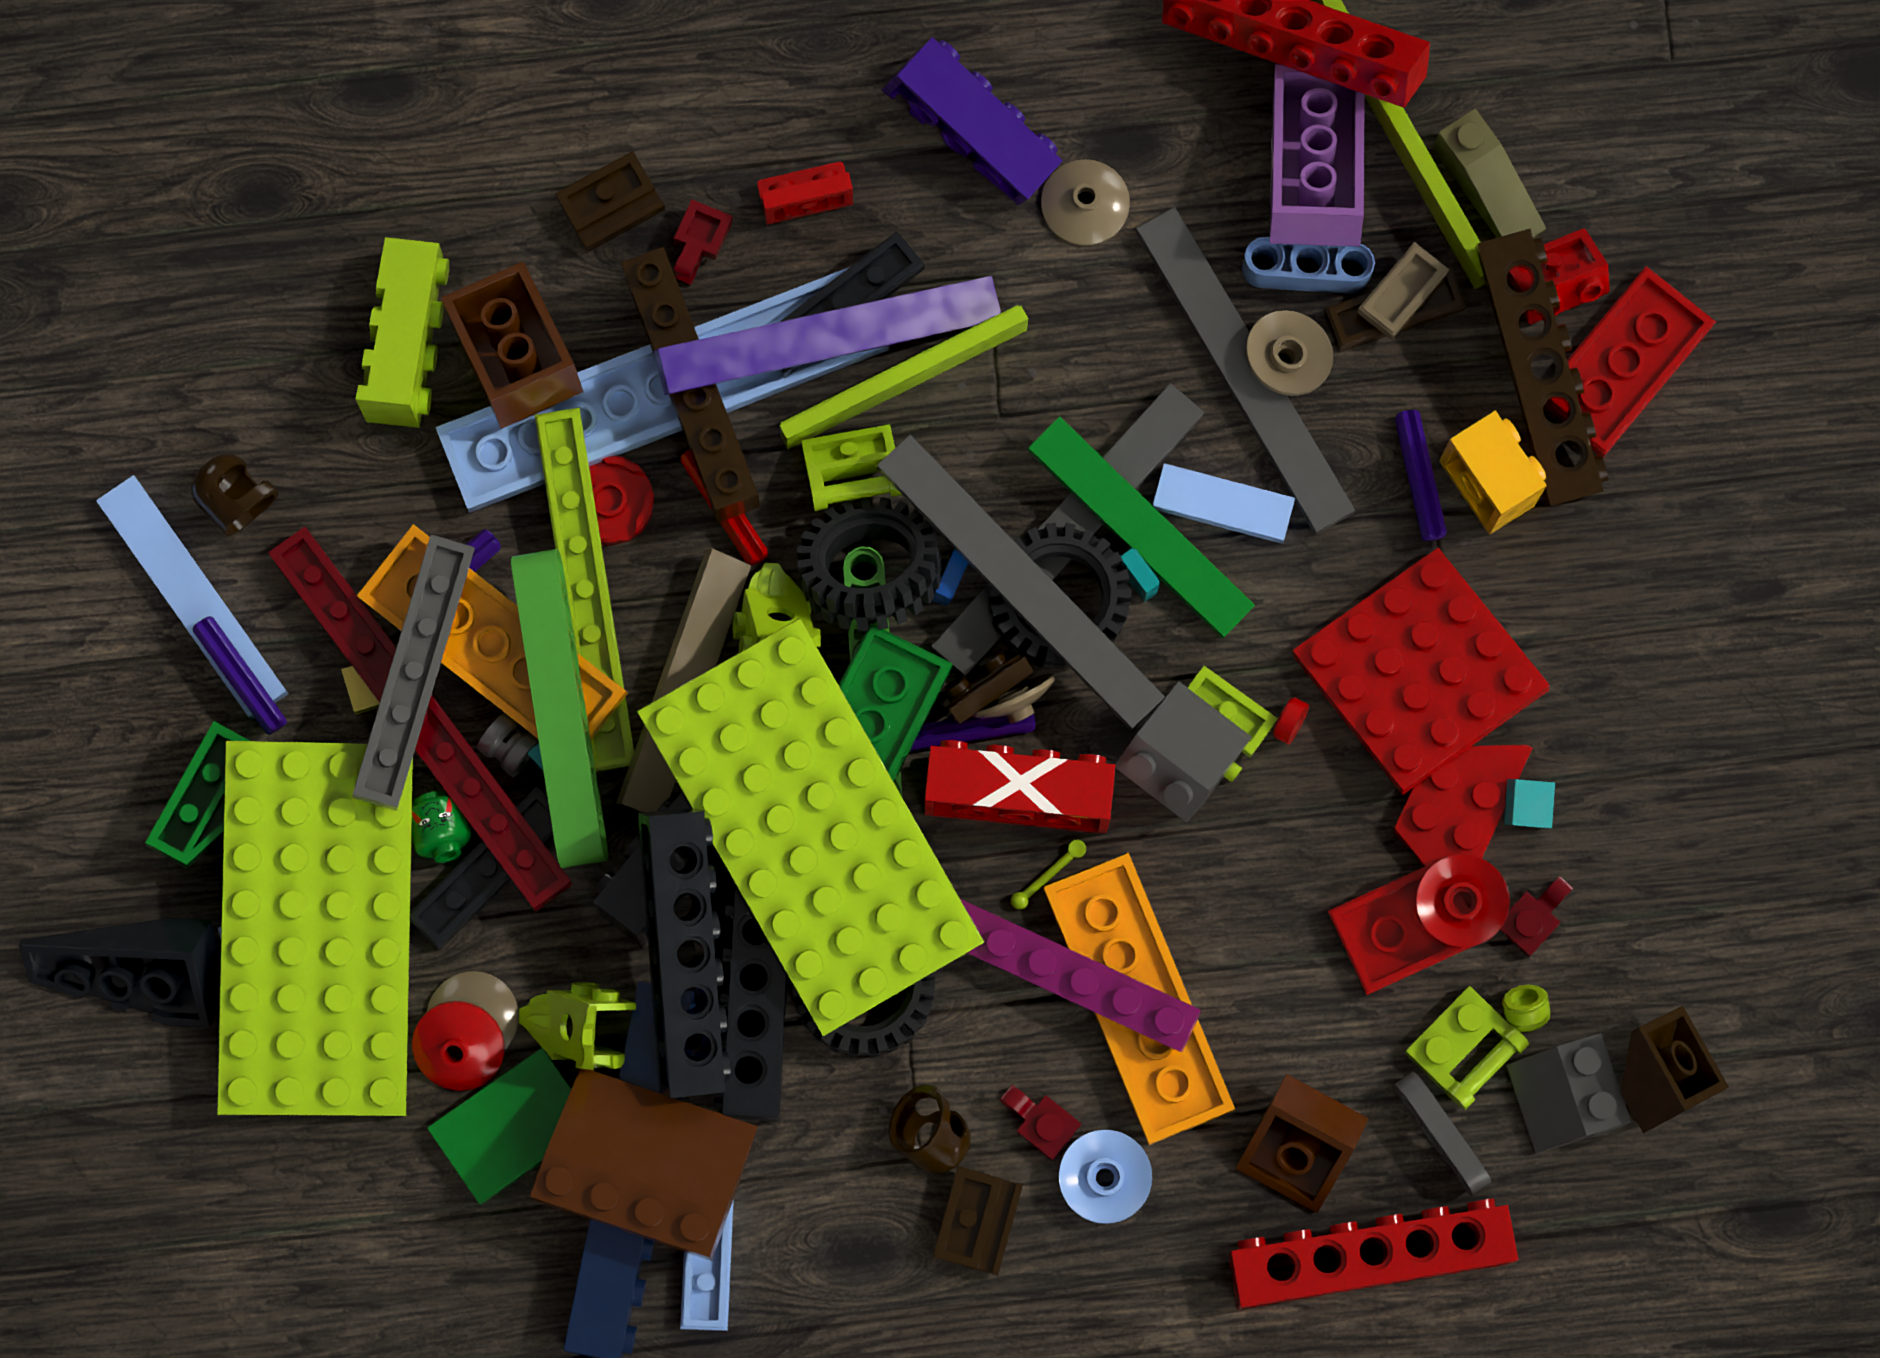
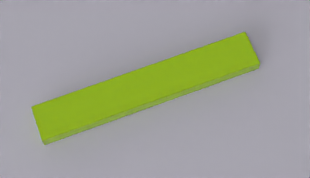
M1016 305L781 422V438L787 449H790L802 443L801 440L810 439L1027 331L1028 317L1022 306Z

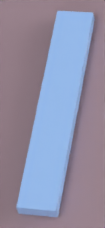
M134 475L97 499V503L250 720L254 716L193 633V626L203 618L211 616L215 619L274 703L287 696L288 692L136 477Z

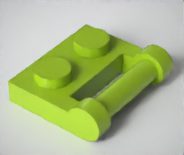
M890 424L801 440L815 511L828 509V504L890 493L891 497L902 496L885 476L824 486V482L880 472L877 469V465L895 449Z
M1469 986L1404 1053L1459 1107L1466 1110L1475 1101L1473 1095L1514 1053L1521 1054L1529 1046V1042ZM1492 1030L1501 1041L1459 1083L1449 1073Z

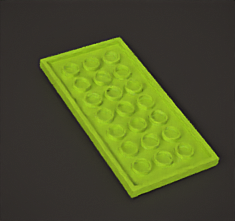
M800 618L637 711L690 806L693 809L704 811V817L710 819L714 848L822 1036L832 1032L984 943Z
M226 741L217 1115L406 1116L413 758L396 811L352 798L368 744Z

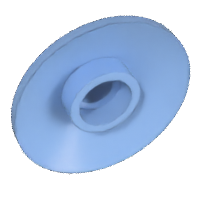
M1097 1130L1081 1136L1067 1149L1060 1164L1059 1185L1066 1203L1079 1216L1095 1223H1116L1131 1217L1145 1203L1152 1185V1169L1148 1156L1134 1139L1118 1131ZM1109 1170L1114 1177L1113 1183L1108 1187L1100 1186L1096 1181L1097 1172Z

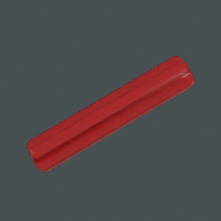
M689 449L681 455V463L712 510ZM744 513L720 522L747 564L754 566L768 556V549Z

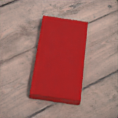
M1647 266L1567 360L1569 368L1577 367L1580 373L1584 394L1577 395L1582 413L1589 411L1594 423L1596 437L1589 439L1592 450L1598 455H1602L1603 458L1716 323L1714 319ZM1550 398L1546 401L1543 411L1558 423H1562L1568 415V408L1565 402L1558 398Z

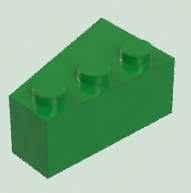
M213 721L145 842L146 847L185 868H189L224 836L226 741H250Z

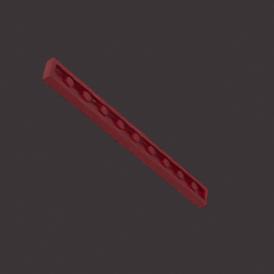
M304 526L269 551L268 554L380 703L396 647ZM431 695L415 751L536 912L572 886L573 883Z

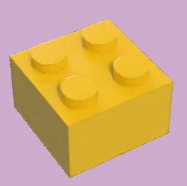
M1496 410L1452 437L1439 460L1489 535L1533 508L1547 486L1543 481L1546 479V474L1541 464L1534 456H1526L1518 444L1521 439L1515 426L1507 418L1502 420Z

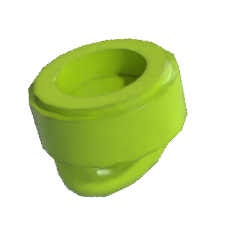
M1529 984L1517 986L1508 991L1502 999L1506 1021L1519 1032H1530L1539 1029L1550 1019L1548 994L1539 986Z

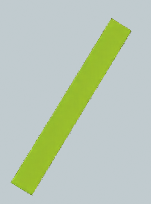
M1310 0L1348 13L1342 0ZM1365 94L1368 104L1474 289L1481 287L1485 284L1475 248L1480 241L1404 108Z
M580 408L536 414L534 416L555 549L558 548L563 563L577 653L624 689ZM626 697L591 740L596 773L627 768L630 765L634 754V746Z

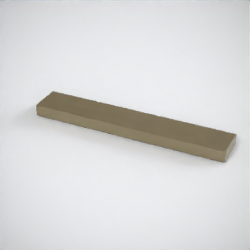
M713 548L706 549L652 702L716 666L751 565ZM643 725L616 801L617 805L637 813L656 812L667 798H670L676 781L645 725Z

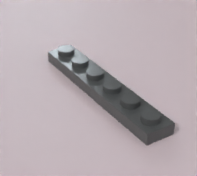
M430 535L352 798L397 811L475 547Z

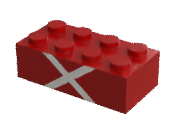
M942 740L940 746H930L924 815L1107 834L1111 819L1116 764H1107L1106 757L1093 754H1081L1078 760L1060 759V753L1052 750H1033L1032 756L1014 754V748L1004 745H987L986 751L968 749V743Z

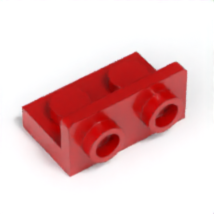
M835 162L761 179L757 182L767 225L853 205V187L849 172L845 171L843 162Z
M1585 228L1544 244L1548 262L1541 264L1545 282L1553 280L1560 306L1553 308L1555 316L1583 303L1595 301L1609 293L1608 263ZM1513 268L1507 274V278L1516 292L1529 290L1532 279L1527 270ZM1534 311L1524 312V317L1528 324H1534L1543 320Z

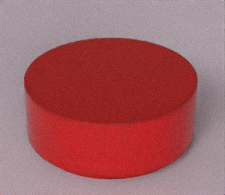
M1296 697L1291 698L1275 725L1273 731L1274 738L1290 745L1300 730L1310 705Z

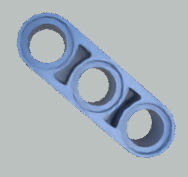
M1260 237L1251 241L1247 246L1241 268L1245 280L1258 288L1355 294L1364 290L1369 284L1375 260L1371 250L1363 244H1360V247L1271 244L1270 237ZM1257 255L1268 256L1273 260L1275 266L1270 270L1258 269L1254 266L1252 258ZM1302 258L1313 259L1318 264L1319 270L1314 273H1305L1299 269L1297 261ZM1346 261H1355L1362 266L1364 273L1359 276H1350L1344 272L1341 264Z

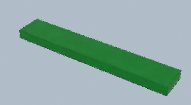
M1060 416L1027 449L1050 474L1129 550L1132 548L1136 549L1152 572L1221 639L1255 606L1251 600Z

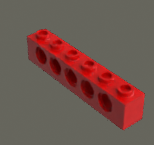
M1163 0V24L1405 108L1427 77L1429 41L1310 0Z
M1494 1198L1467 1203V1212L1450 1214L1449 1207L1444 1206L1422 1210V1219L1404 1222L1403 1214H1395L1375 1218L1376 1227L1358 1230L1357 1222L1355 1221L1329 1226V1235L1312 1237L1311 1229L1284 1233V1242L1266 1245L1265 1237L1237 1241L1238 1250L1228 1253L1237 1309L1513 1264L1519 1261L1509 1206L1496 1207ZM1456 1225H1466L1474 1232L1475 1243L1470 1250H1462L1454 1244L1452 1231ZM1412 1232L1423 1234L1429 1241V1252L1423 1258L1412 1256L1406 1248V1239ZM1374 1240L1382 1246L1384 1257L1379 1265L1372 1266L1362 1260L1360 1246L1363 1241ZM1325 1247L1335 1252L1338 1258V1265L1334 1272L1323 1273L1316 1268L1313 1257L1317 1249ZM1281 1255L1290 1261L1292 1273L1288 1280L1278 1281L1269 1275L1267 1263L1272 1256Z

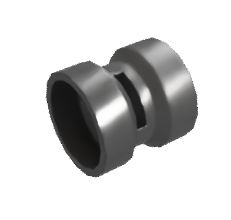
M504 713L486 730L478 742L477 749L488 758L495 757L501 762V768L510 776L515 777L531 761L527 753L539 743V740L531 733H522L518 730L516 721Z

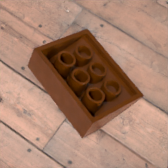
M580 1069L546 1149L530 1197L536 1202L712 1261L758 1126L675 1098H669L658 1092L592 1070Z

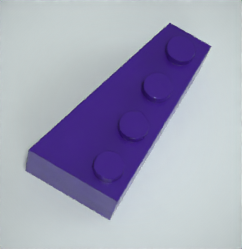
M931 37L913 54L881 91L892 100L898 94L908 101V105L911 108L909 114L922 125L927 123L930 126H938L942 130L940 134L944 144L955 153L967 157L969 154L975 157L976 160L973 162L975 170L1019 206L1030 198L1063 161L1056 154L1058 151L1056 145L1042 133L1035 135L1023 123L1026 119L1014 105L1009 102L1003 104L991 93L993 87L990 82L976 71L970 73L959 62L960 55L950 44L943 40L937 42Z

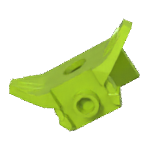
M764 563L760 571L756 572L751 578L748 589H745L741 612L734 613L732 631L733 638L740 639L739 652L799 618L802 620L816 647H821L820 629L813 627L810 617V601H806L804 593L783 571L779 563ZM783 613L790 616L792 620L778 621L769 617L768 614Z
M573 982L571 983V990H547V994L532 998L528 1005L519 1009V1023L527 1029L552 1060L576 1061V1068L579 1069L622 1068L625 1061V1053L601 1045H594L597 1011L636 1010V1003L620 998L619 990L599 989V984ZM569 1015L572 1019L573 1031L570 1039L567 1035L566 1023Z

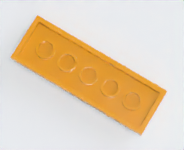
M414 524L357 595V597L400 631H402L430 538ZM469 568L441 663L538 739L518 606ZM577 653L590 738L592 740L628 692Z
M1129 853L1043 887L1049 906L1068 949L1192 1005ZM1094 1012L1148 1146L1235 1110L1199 1020H1197L1184 1051L1181 1053Z

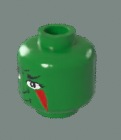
M433 791L416 798L412 802L411 842L414 851L421 857L434 858L437 863L448 862L461 855L460 849L471 839V829L467 819L454 801L444 791Z

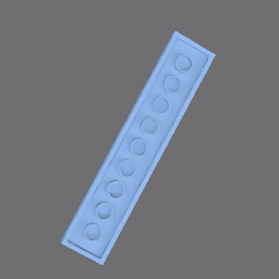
M848 268L696 326L694 328L698 338L704 339L780 322ZM650 345L577 372L584 392L536 413L543 414L580 408L589 466L602 462V459L606 457L618 456L682 431L669 395H664L657 363ZM889 346L804 364L786 378L777 370L716 385L728 413L888 351ZM489 406L435 427L469 513L545 484L534 415L501 429Z

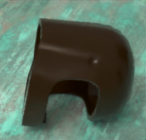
M222 454L209 460L197 472L191 485V495L194 502L227 536L234 535L248 526L257 516L273 504L279 494L278 490L269 481H262L260 484H257L247 472V463L233 454Z
M924 1084L914 1087L901 1097L893 1109L888 1131L890 1142L917 1167L931 1173H943L958 1166L965 1158L971 1143L968 1124L958 1112L950 1110L949 1102L941 1095V1091L936 1086ZM932 1098L937 1101L940 1111L926 1116L920 1115L915 1110V1104L918 1100ZM928 1122L937 1124L935 1132L928 1143L920 1146L916 1141L919 1129Z

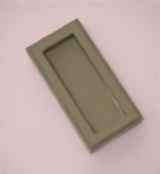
M1414 242L1362 303L1357 313L1393 340L1446 277L1450 269Z

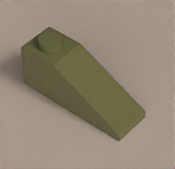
M1476 108L1438 133L1433 150L1497 238L1530 228L1533 238H1536L1546 231V226L1502 144Z

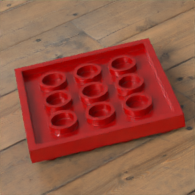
M1439 547L1293 649L1295 660L1402 795L1543 696L1550 688V684Z

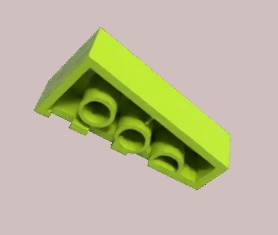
M385 237L376 284V297L382 299L381 306L373 307L369 322L370 341L375 342L374 350H364L362 369H364L365 385H358L356 402L366 422L420 428L422 414L429 415L432 390L431 388H425L428 371H435L438 353L437 345L431 344L433 329L441 328L443 319L442 301H437L439 285H447L449 275V259L443 258L439 243Z

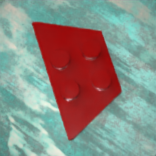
M1528 745L1471 746L1412 788L1393 832L1404 846L1414 853L1422 868L1453 853L1454 855L1468 854L1483 858L1505 810L1507 779H1519L1533 749Z

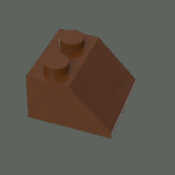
M1286 1074L1235 1169L1318 1213L1352 1155L1369 1118Z

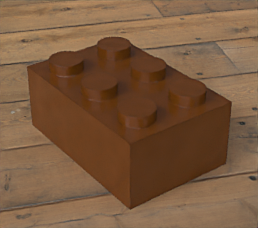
M524 261L441 297L451 326L501 429L584 392L575 365Z

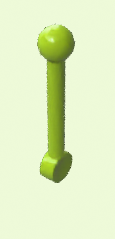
M1081 840L1072 841L1065 855L1023 892H1016L1011 896V905L1018 910L1026 908L1029 902L1028 899L1070 861L1081 859L1085 855V843Z

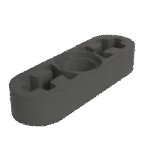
M1412 1071L1395 1083L1393 1087L1398 1097L1465 1191L1473 1196L1489 1185L1491 1179L1484 1166L1421 1078Z

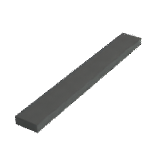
M1174 207L1137 227V236L1291 496L1295 498L1297 506L1313 533L1316 535L1353 515L1355 508L1288 396L1265 387L1252 373L1245 352L1249 330L1177 209Z
M1170 383L1103 458L1137 490L1204 416V411ZM1070 493L1038 530L1044 529L1045 525L1050 523H1056V527H1065V524L1069 523L1075 524V529L1080 531L1088 528L1094 531L1093 536H1095L1104 525ZM1054 556L1039 560L1036 564L1054 582L1074 559ZM989 584L932 645V650L938 656L953 663L952 668L966 678L1002 639L1000 632L995 631L992 624L991 613L989 614Z
M911 435L877 465V469L1130 730L1134 729L1165 699V696Z

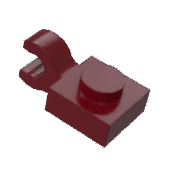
M691 199L674 236V244L683 247V251L674 267L677 281L691 286L698 272L702 257L705 256L716 260L733 223L732 215Z
M1559 876L1538 900L1526 891L1509 910L1507 918L1499 931L1529 958L1561 923L1551 912L1571 892L1573 887Z
M1013 1084L999 1100L1009 1110L1024 1120L1016 1133L1051 1161L1054 1160L1082 1125V1123L1047 1095L1036 1105Z

